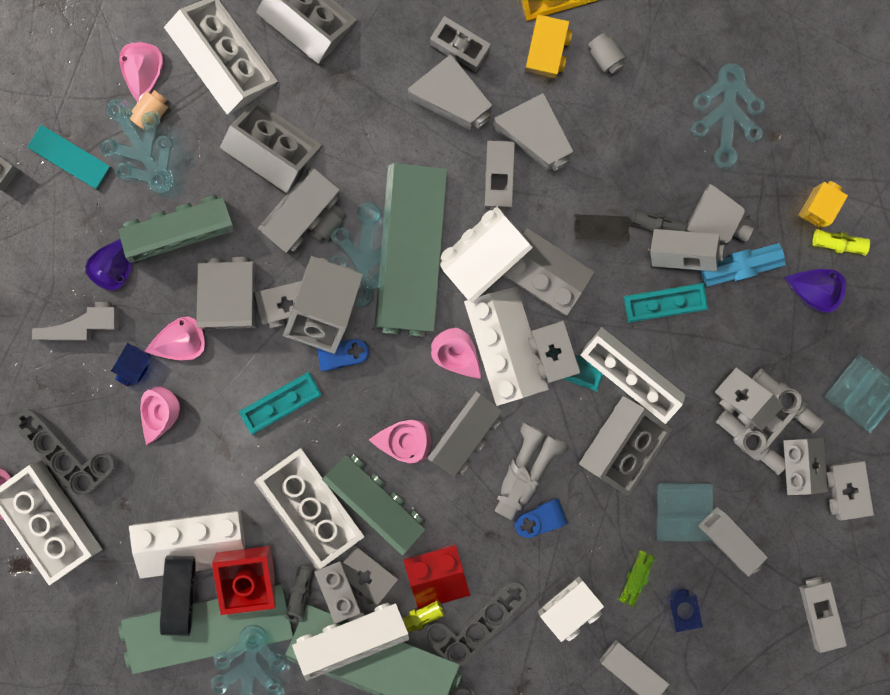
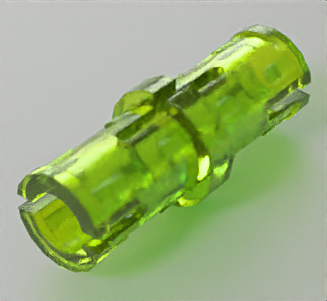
M641 550L632 572H628L626 576L629 579L619 598V601L626 603L631 593L628 605L635 607L643 585L647 584L648 580L646 577L653 561L656 559L655 556L649 554L645 564H643L647 553Z

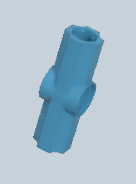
M780 243L752 251L747 249L727 255L728 257L724 258L723 261L718 262L717 271L701 270V274L706 287L731 280L739 281L757 276L758 273L763 271H770L785 266V256Z

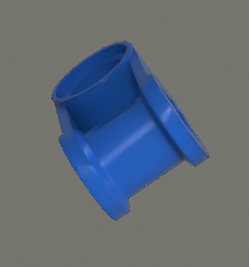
M360 339L340 341L335 354L317 348L320 371L344 368V366L365 362L370 355L368 344ZM355 344L364 349V352L359 354L360 358L358 359L355 355L350 354V350L354 349Z
M559 498L518 516L514 527L517 534L521 537L532 538L569 523ZM525 518L528 521L534 522V525L531 527L532 532L530 533L520 528L524 524L523 519Z

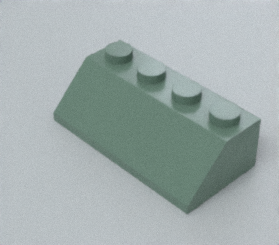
M217 195L202 199V204L193 207L191 203L176 207V212L167 215L165 211L150 215V220L141 223L139 219L124 223V228L118 229L126 259L133 263L233 232L234 229L224 198H218Z
M346 454L322 480L403 556L426 530L422 525L425 520L414 510L409 513L403 507L406 502L395 492L390 495L383 488L386 483L375 473L370 476L363 469L366 466L364 462L355 454L352 457Z

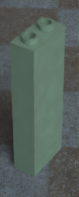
M400 163L388 165L375 327L383 328L382 333L399 334L400 329L409 330V336L425 337V332H434L447 169Z
M284 582L275 584V609L220 615L217 597L193 602L190 636L161 635V610L125 617L121 620L122 625H119L118 629L121 641L126 642L127 652H124V658L127 668H131L132 674L292 639L295 631L293 622L285 618L289 604Z
M310 605L306 606L303 619L299 622L285 654L288 661L299 665L292 647L293 644L297 643L296 640L307 634L316 636L323 633L322 630L325 627L335 624L330 613ZM343 620L336 624H338V626H341L343 624L348 623L349 621ZM403 642L323 674L373 695H450L452 689H458L463 674L459 673V664Z

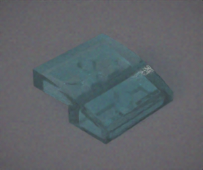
M858 354L825 397L840 411L851 417L865 431L871 433L890 409V378Z
M657 484V541H711L698 525L713 511L712 484Z

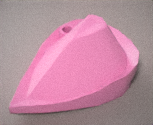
M143 42L125 45L119 56L122 75L137 103L146 91L151 92L161 76L164 66L163 56L159 48Z
M180 317L168 324L152 340L145 352L179 361L193 360L201 356L205 350L204 333L202 329L197 328L196 319Z
M451 328L441 332L434 338L431 344V354L435 363L452 372L481 379L476 347L471 337L465 331L459 328Z
M157 386L147 390L141 398V420L146 445H150L168 431L179 416V401L165 387Z
M419 420L398 422L369 439L383 452L406 463H420L427 459L432 444L429 426Z

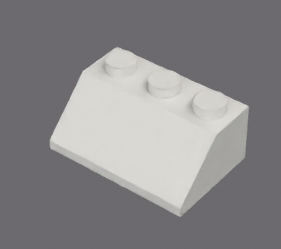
M496 206L493 210L486 212L475 227L467 230L453 247L447 248L442 253L439 265L464 296L473 303L533 247L519 228Z

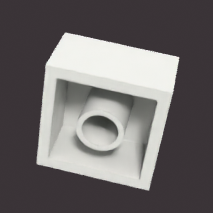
M578 577L540 608L538 613L561 642L565 639L569 642L581 632L580 626L587 621L591 624L602 615L600 610L604 606L583 580Z

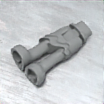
M525 422L520 431L524 438L522 448L517 459L513 458L511 465H509L507 475L501 487L502 496H498L497 499L500 501L495 509V512L514 521L519 511H523V507L532 500L538 491L540 480L552 459L557 455L565 454L569 448V445L561 440L547 435L540 454L529 473L527 465L543 440L545 433Z

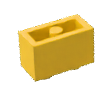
M537 14L525 72L555 79L558 72H564L567 57L562 56L564 45H570L573 31L568 29L569 21Z
M831 181L828 184L823 182L812 190L798 216L823 229L833 223L848 195L842 192L843 188L840 185Z

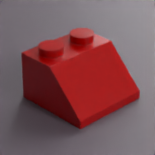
M456 543L404 557L403 562L418 610L437 600L440 604L471 596Z
M270 546L217 552L215 554L212 568L220 615L275 609V576Z

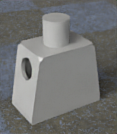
M710 184L706 187L685 231L719 234L720 245L726 246L729 244L732 236L747 242L754 228L741 222L745 209Z

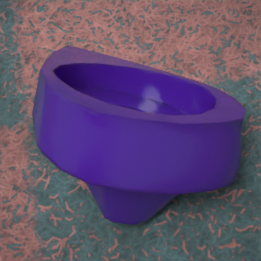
M121 239L97 250L85 265V273L89 279L97 286L110 291L122 288L127 283L132 270V263L125 257Z
M815 269L784 277L792 290L809 307L818 312L829 313L835 311L845 296L846 279L836 270Z

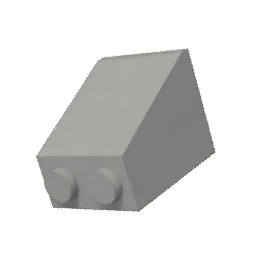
M451 54L408 88V95L412 102L468 130L473 129L475 126L477 129H480L490 121L492 104Z
M544 93L494 118L493 127L495 131L509 142H515V147L547 171L552 168L555 172L564 168L570 162L573 150Z
M311 256L283 336L335 354L347 327L363 274L356 272L352 268L330 263L324 258Z
M232 257V262H221V258H205V263H198L197 328L203 330L257 328V307L254 293L256 292L255 263L253 261L248 262V257Z

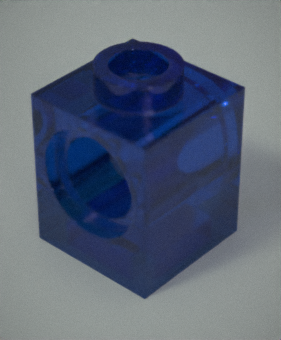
M127 343L111 372L117 375L115 380L127 387L131 383L139 385L155 357L135 345Z
M682 589L672 592L673 596L667 597L672 627L675 632L703 627L695 593H689L688 589ZM687 602L691 606L690 613L684 617L679 616L677 613L678 606L681 603Z

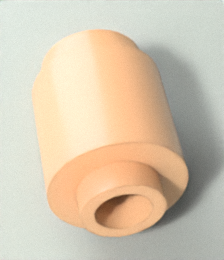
M155 90L152 93L146 91L131 111L133 114L129 119L143 130L148 131L150 127L153 128L168 109V106L164 104L167 99Z

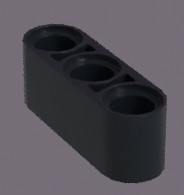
M167 555L165 558L160 614L161 635L190 636L196 572L195 556Z

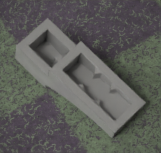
M95 302V307H87V313L70 322L53 327L32 328V339L91 341L92 330H118L119 309L111 307V302Z

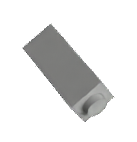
M487 141L484 209L493 210L498 206L506 214V209L511 210L515 142Z
M654 229L650 250L653 267L717 271L718 262L724 260L725 245H720L719 234Z
M718 507L698 525L734 565L748 577L752 573L759 571L763 566V562L768 558L734 521Z
M822 577L806 580V585L799 586L815 650L822 653L846 647L831 582L827 580L822 581Z
M617 639L599 660L603 666L639 695H667L669 692L667 687L670 684Z

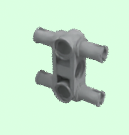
M761 368L752 379L771 392L780 403L785 393L790 394L793 397L792 406L788 409L782 407L762 431L754 425L750 428L730 414L728 410H725L718 417L716 423L734 437V443L744 453L754 460H761L779 475L785 469V459L771 448V443L791 419H797L812 434L821 427L824 420L820 419L806 407L807 403L796 390L791 389L786 383L781 382L779 384ZM752 434L759 441L758 446L754 450H750L746 446V439Z

